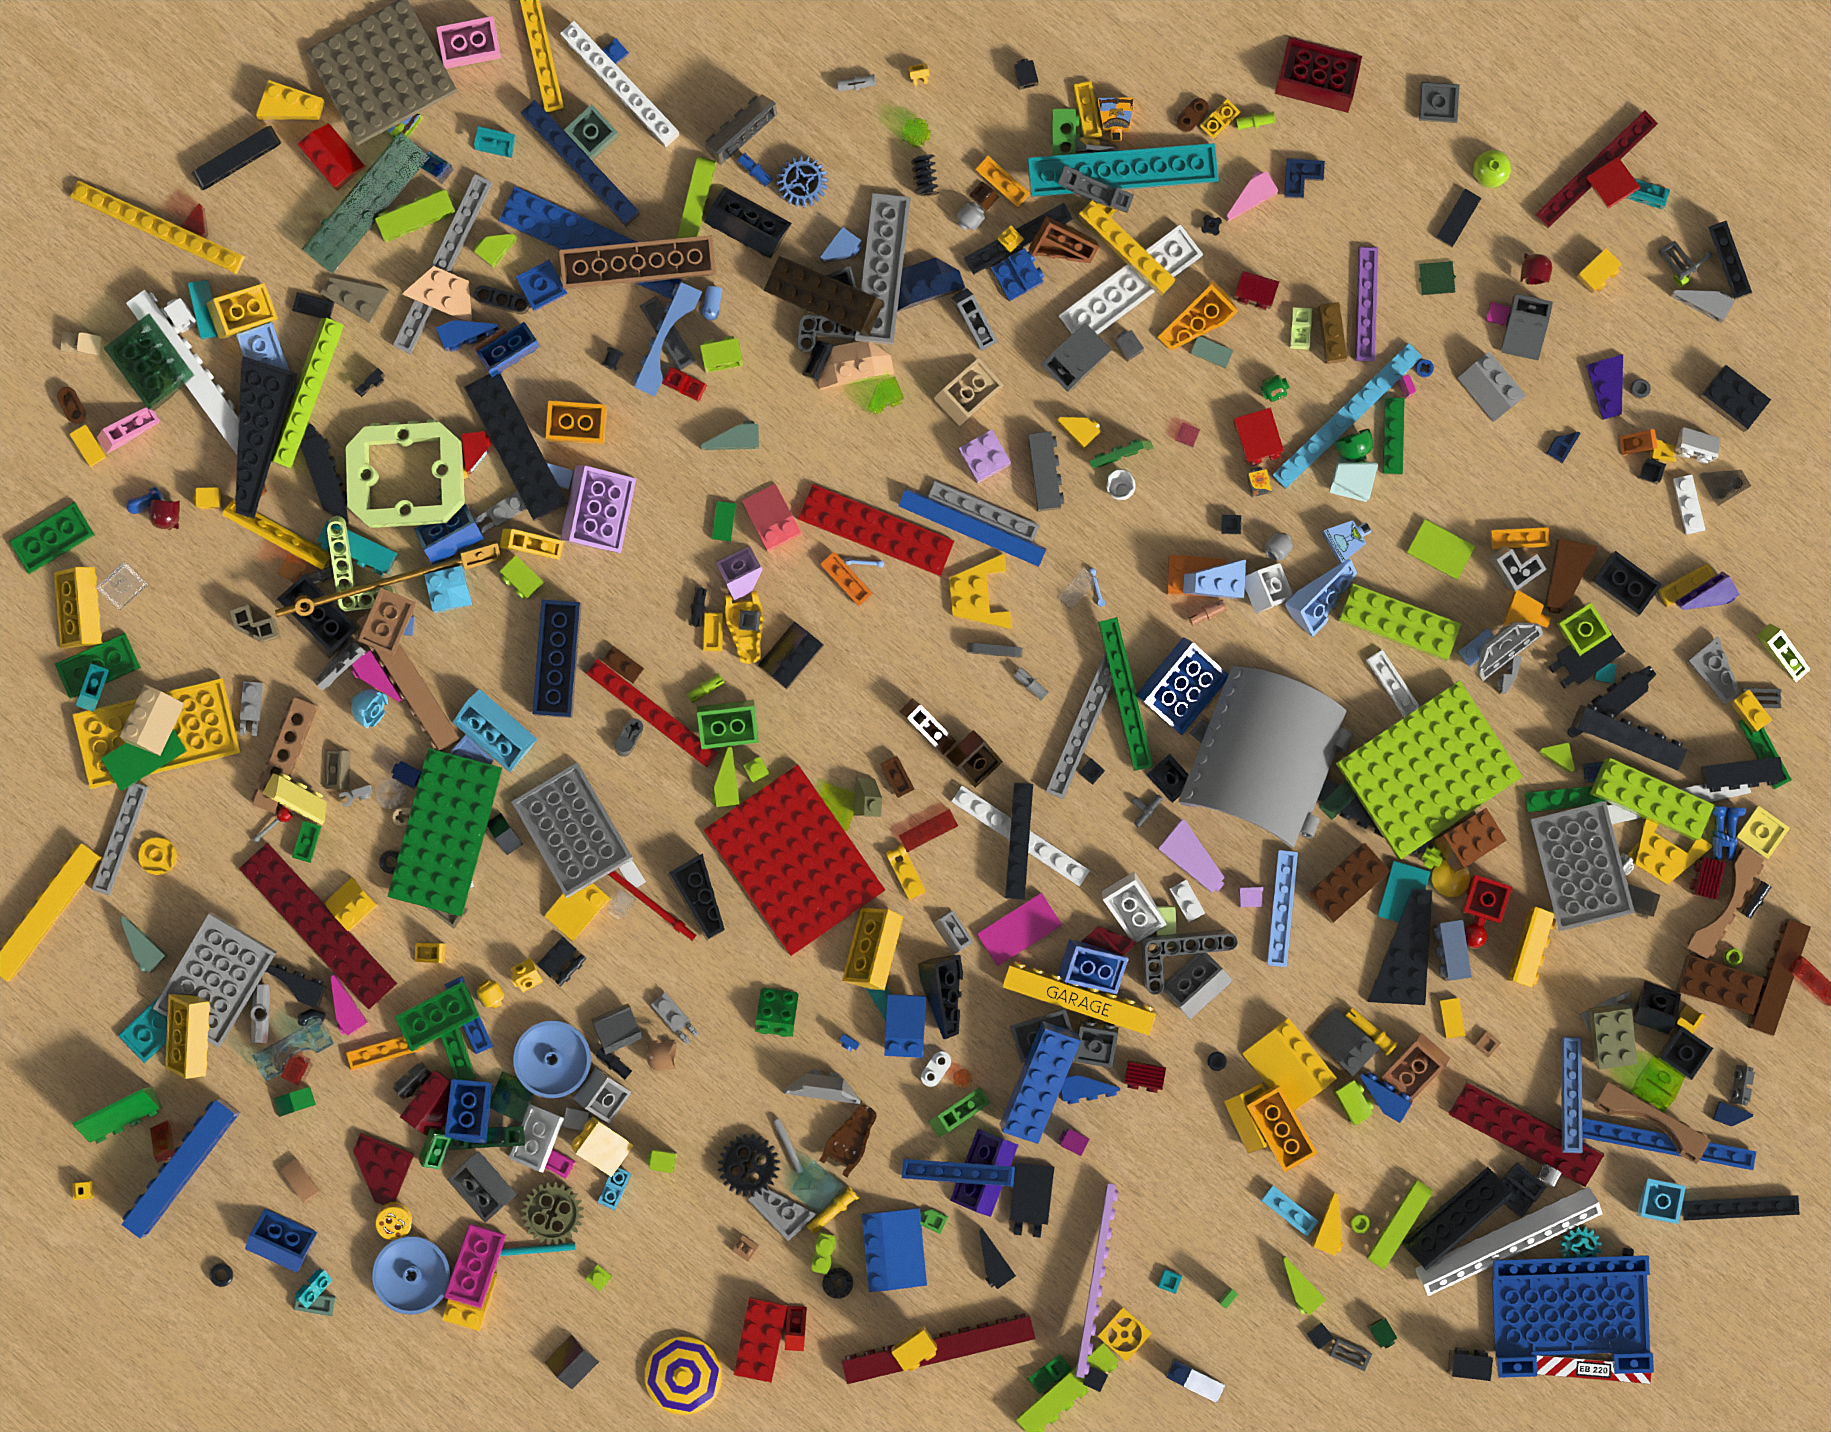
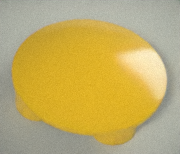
M1445 859L1439 867L1435 866L1433 869L1431 881L1435 890L1441 895L1456 897L1468 888L1470 874L1467 867L1454 873Z

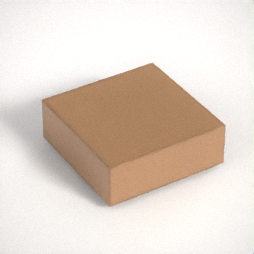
M1485 1030L1474 1046L1487 1057H1490L1501 1042Z

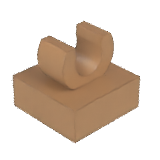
M743 1235L732 1251L748 1262L759 1245Z

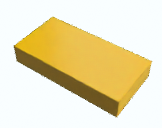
M86 424L70 433L71 438L90 467L107 457Z
M704 612L703 651L722 652L723 613Z
M1459 998L1439 1001L1446 1039L1466 1036Z

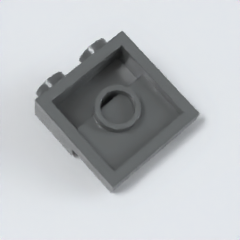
M1093 1019L1080 1021L1078 1034L1081 1042L1075 1054L1074 1062L1112 1068L1118 1027L1109 1022H1104V1025L1097 1024Z

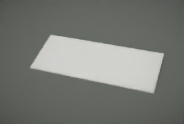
M632 860L619 867L626 880L636 888L646 882Z

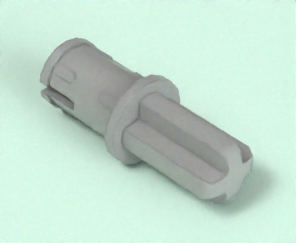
M1019 668L1015 672L1014 676L1027 687L1026 690L1029 689L1040 701L1049 693L1036 681L1037 678L1034 679L1023 668Z

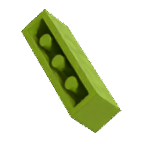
M437 189L426 198L420 196L413 200L414 203L409 205L404 203L397 206V210L392 212L384 211L378 214L379 217L375 218L384 241L389 242L456 214L447 190Z

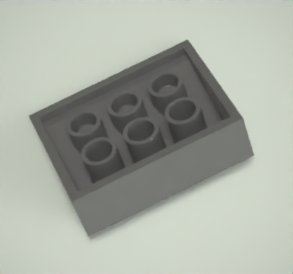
M762 94L759 97H753L748 102L749 106L745 110L740 109L734 115L735 119L730 123L729 121L725 122L720 127L721 131L717 135L712 134L706 140L705 148L720 165L777 116L776 103Z

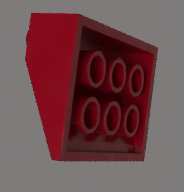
M1289 37L1275 94L1348 113L1354 97L1362 56Z

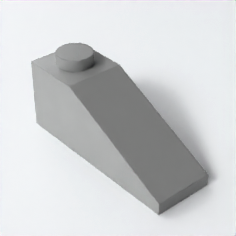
M1675 290L1671 294L1672 298L1719 323L1725 320L1735 301L1731 299L1732 296L1724 291L1720 293L1718 291Z

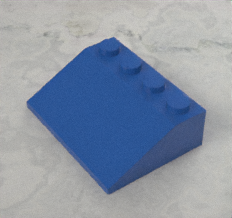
M1183 637L1137 692L1136 696L1157 716L1179 734L1183 735L1225 684L1228 674L1195 643Z
M920 1208L862 1213L869 1292L927 1286Z

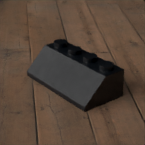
M724 187L710 206L704 221L710 227L719 230L728 237L741 242L770 259L779 248L792 224Z
M303 574L276 599V606L280 609L294 605L295 599L302 595L315 599L325 596V594ZM333 602L315 606L313 612L307 616H301L297 612L286 615L329 659L358 630V627Z

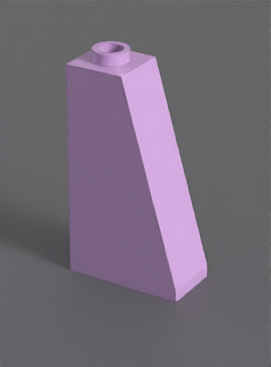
M1182 819L1158 850L1209 892L1213 893L1214 890L1218 892L1224 885L1222 882L1224 876L1187 822Z

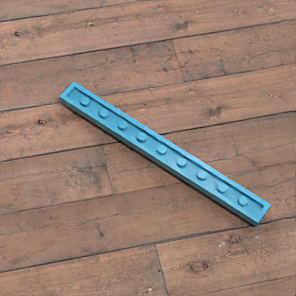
M1409 343L1272 476L1286 489L1422 358L1420 353Z

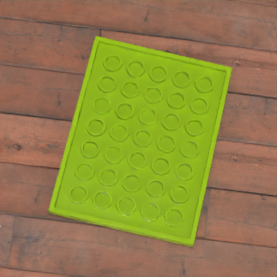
M1461 680L1336 763L1398 860L1403 859L1523 777Z

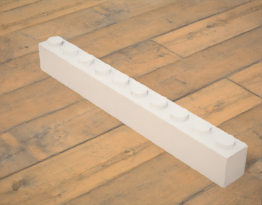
M143 290L126 304L237 454L239 416L234 411L236 406L230 399L228 401L225 399L223 388L219 384H214L212 381L214 376L209 369L204 370L200 365L203 361L197 353L192 354L190 351L192 346L186 338L182 339L178 333L181 331L176 328L174 323L171 324L167 318L169 316L163 307L160 309L157 306L156 302H158V299L152 292L148 293L146 290Z
M1590 1187L1579 1190L1566 1198H1562L1549 1206H1545L1532 1214H1528L1515 1222H1511L1479 1239L1445 1254L1427 1271L1422 1266L1415 1268L1418 1279L1427 1296H1430L1493 1266V1260H1506L1601 1215L1600 1204Z

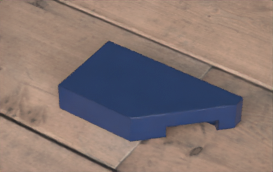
M1575 432L1555 437L1546 455L1562 464L1581 433Z
M1719 1102L1713 1120L1732 1127L1753 1117L1754 1114Z

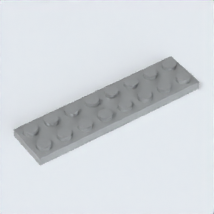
M877 193L872 195L861 291L881 299L884 303L869 337L856 332L855 341L889 345L894 343L911 197Z

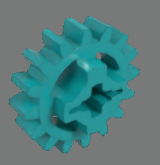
M1583 1225L1582 1229L1576 1226L1574 1231L1568 1230V1235L1563 1233L1565 1240L1559 1241L1563 1246L1559 1248V1251L1564 1253L1562 1258L1597 1257L1596 1253L1602 1252L1598 1248V1246L1602 1245L1601 1241L1598 1240L1599 1235L1597 1233L1594 1234L1592 1228L1587 1231L1585 1225ZM1587 1237L1591 1238L1592 1244L1588 1243ZM1569 1249L1573 1251L1574 1256L1570 1255Z

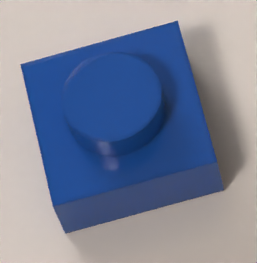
M617 38L602 50L615 64H618L629 54Z
M845 1034L839 1040L843 1042L841 1046L850 1052L852 1049L856 1050L860 1044Z

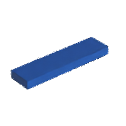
M463 976L444 985L446 989H449L465 981ZM481 1017L463 1025L475 1054L494 1047Z

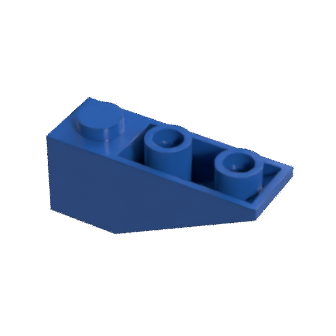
M453 320L436 327L445 350L454 352L461 349V345L465 343L471 345L478 342V338L482 336H491L499 330L497 324Z
M1363 1071L1360 1077L1383 1114L1401 1123L1413 1102L1410 1099L1411 1096L1403 1091L1397 1092L1394 1090V1086L1386 1081L1384 1083L1380 1082L1372 1072L1367 1071L1365 1073Z
M1080 1075L1066 1077L1061 1088L1063 1102L1067 1101L1068 1104L1079 1103L1080 1098H1086L1087 1101L1095 1100L1101 1094H1105L1106 1097L1115 1096L1117 1091H1121L1119 1087Z

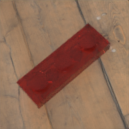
M949 809L898 836L908 853L958 827V824Z
M1799 955L1788 971L1824 1005L1830 1006L1831 982L1804 956Z
M166 1120L150 1128L155 1160L159 1163L170 1159L175 1155L170 1123Z

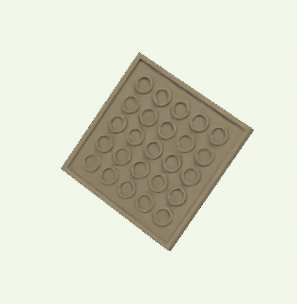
M398 0L305 50L357 146L458 92L408 0Z

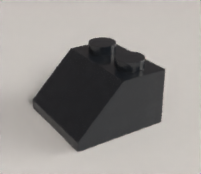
M1645 981L1634 1009L1633 1022L1669 1035L1677 1021L1681 994Z

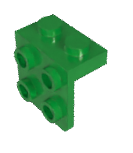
M762 988L760 990L755 1032L775 1034L781 1037H793L799 994L792 991Z

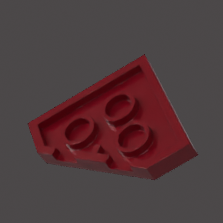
M360 1133L353 1152L374 1202L382 1205L396 1202L415 1154Z

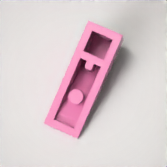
M1259 171L1251 176L1252 179L1227 214V222L1277 194L1278 189L1267 171L1264 173Z
M149 405L102 429L97 439L106 453H109L158 424L160 420Z

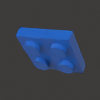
M550 259L516 276L533 311L568 294L563 289L562 282Z

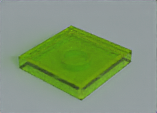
M824 783L820 796L842 828L848 831L854 814L855 793Z

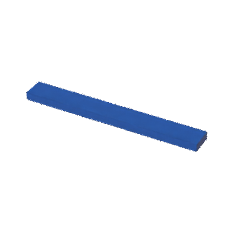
M908 488L905 489L899 503V507L1038 567L1047 549Z

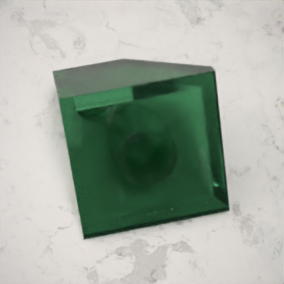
M502 1071L491 1097L490 1108L516 1121L523 1122L534 1094L522 1085L518 1077Z

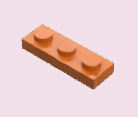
M835 552L830 554L820 564L858 607L873 594Z

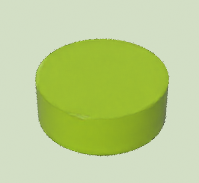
M1356 1214L1351 1218L1350 1226L1354 1232L1361 1234L1369 1229L1370 1221L1367 1216Z

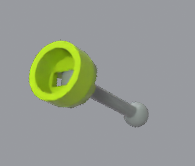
M1706 252L1705 256L1695 264L1696 268L1705 260L1711 259L1712 253ZM1676 274L1673 275V280L1680 287H1684L1689 282L1690 276L1685 275L1684 279L1680 280Z

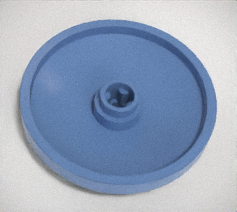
M545 1021L530 1027L518 1040L513 1057L514 1069L522 1085L533 1094L545 1098H559L574 1092L583 1084L590 1070L591 1052L585 1037L575 1027L561 1021ZM552 1055L557 1058V1061L554 1063L550 1061Z
M417 1236L399 1238L385 1246L377 1256L372 1271L373 1286L379 1299L390 1309L409 1315L420 1314L436 1306L443 1299L451 1276L450 1266L443 1251L432 1241ZM410 1271L416 1273L415 1278L409 1276Z

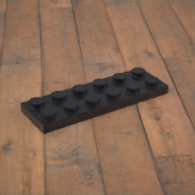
M1487 1167L1405 1237L1401 1243L1427 1271L1514 1194Z

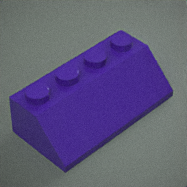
M977 1129L965 1163L1011 1166L1018 1144ZM956 1183L950 1201L974 1212L991 1217L1003 1186Z

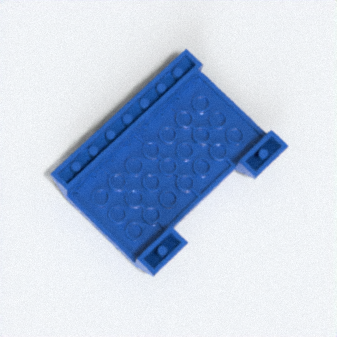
M1649 1255L1493 1260L1494 1350L1498 1378L1536 1377V1355L1611 1353L1614 1374L1654 1373L1649 1331L1647 1275H1650Z

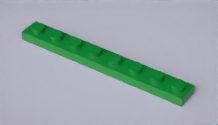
M1118 617L1099 621L1098 626L1133 771L1153 767Z

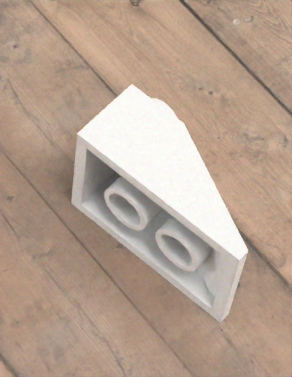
M1135 872L1102 891L1103 901L1129 938L1139 942L1167 925L1144 884Z

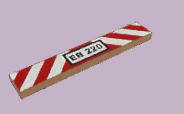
M1536 1355L1537 1375L1651 1384L1652 1373L1614 1374L1612 1361Z

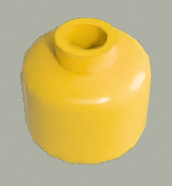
M487 979L477 986L476 996L483 1007L495 1009L502 1004L501 1000L505 994L497 981Z

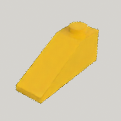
M503 529L499 548L560 560L564 541L515 529Z
M1332 1192L1312 1247L1335 1256L1336 1252L1340 1253L1343 1242L1341 1241L1338 1194Z

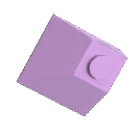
M750 546L716 562L734 600L752 592L762 572V568Z

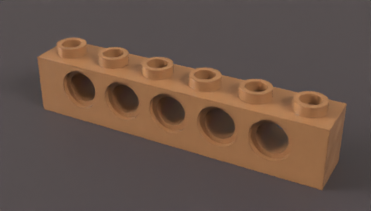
M294 697L293 701H289L286 711H289L288 715L281 721L279 729H282L281 733L273 741L272 746L275 748L273 753L269 754L265 764L268 766L266 771L262 772L258 782L261 784L259 789L255 790L251 800L254 801L252 805L277 814L280 803L262 793L272 776L274 768L279 767L281 773L291 778L318 706ZM296 714L302 715V722L299 724L293 722V717ZM289 732L295 733V739L292 742L286 740V735ZM285 749L288 751V757L285 760H281L279 753Z

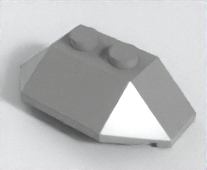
M1511 622L1509 625L1503 626L1496 635L1486 639L1483 645H1481L1478 663V673L1481 680L1484 681L1543 635L1541 626L1536 623Z
M810 1070V1073H805L783 1091V1094L860 1104L859 1097L844 1078H840L841 1074L829 1072V1076L821 1075V1071Z

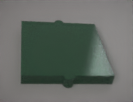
M1453 261L1419 264V282H1421L1422 296L1455 293L1454 279L1456 275H1454Z

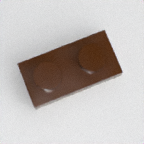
M614 646L602 660L603 663L632 684H634L644 670L642 666Z
M898 756L880 764L897 798L915 790Z

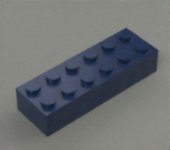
M545 599L541 601L532 711L534 716L573 717L582 606L580 602Z

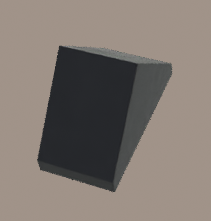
M502 813L488 822V829L507 855L523 845Z

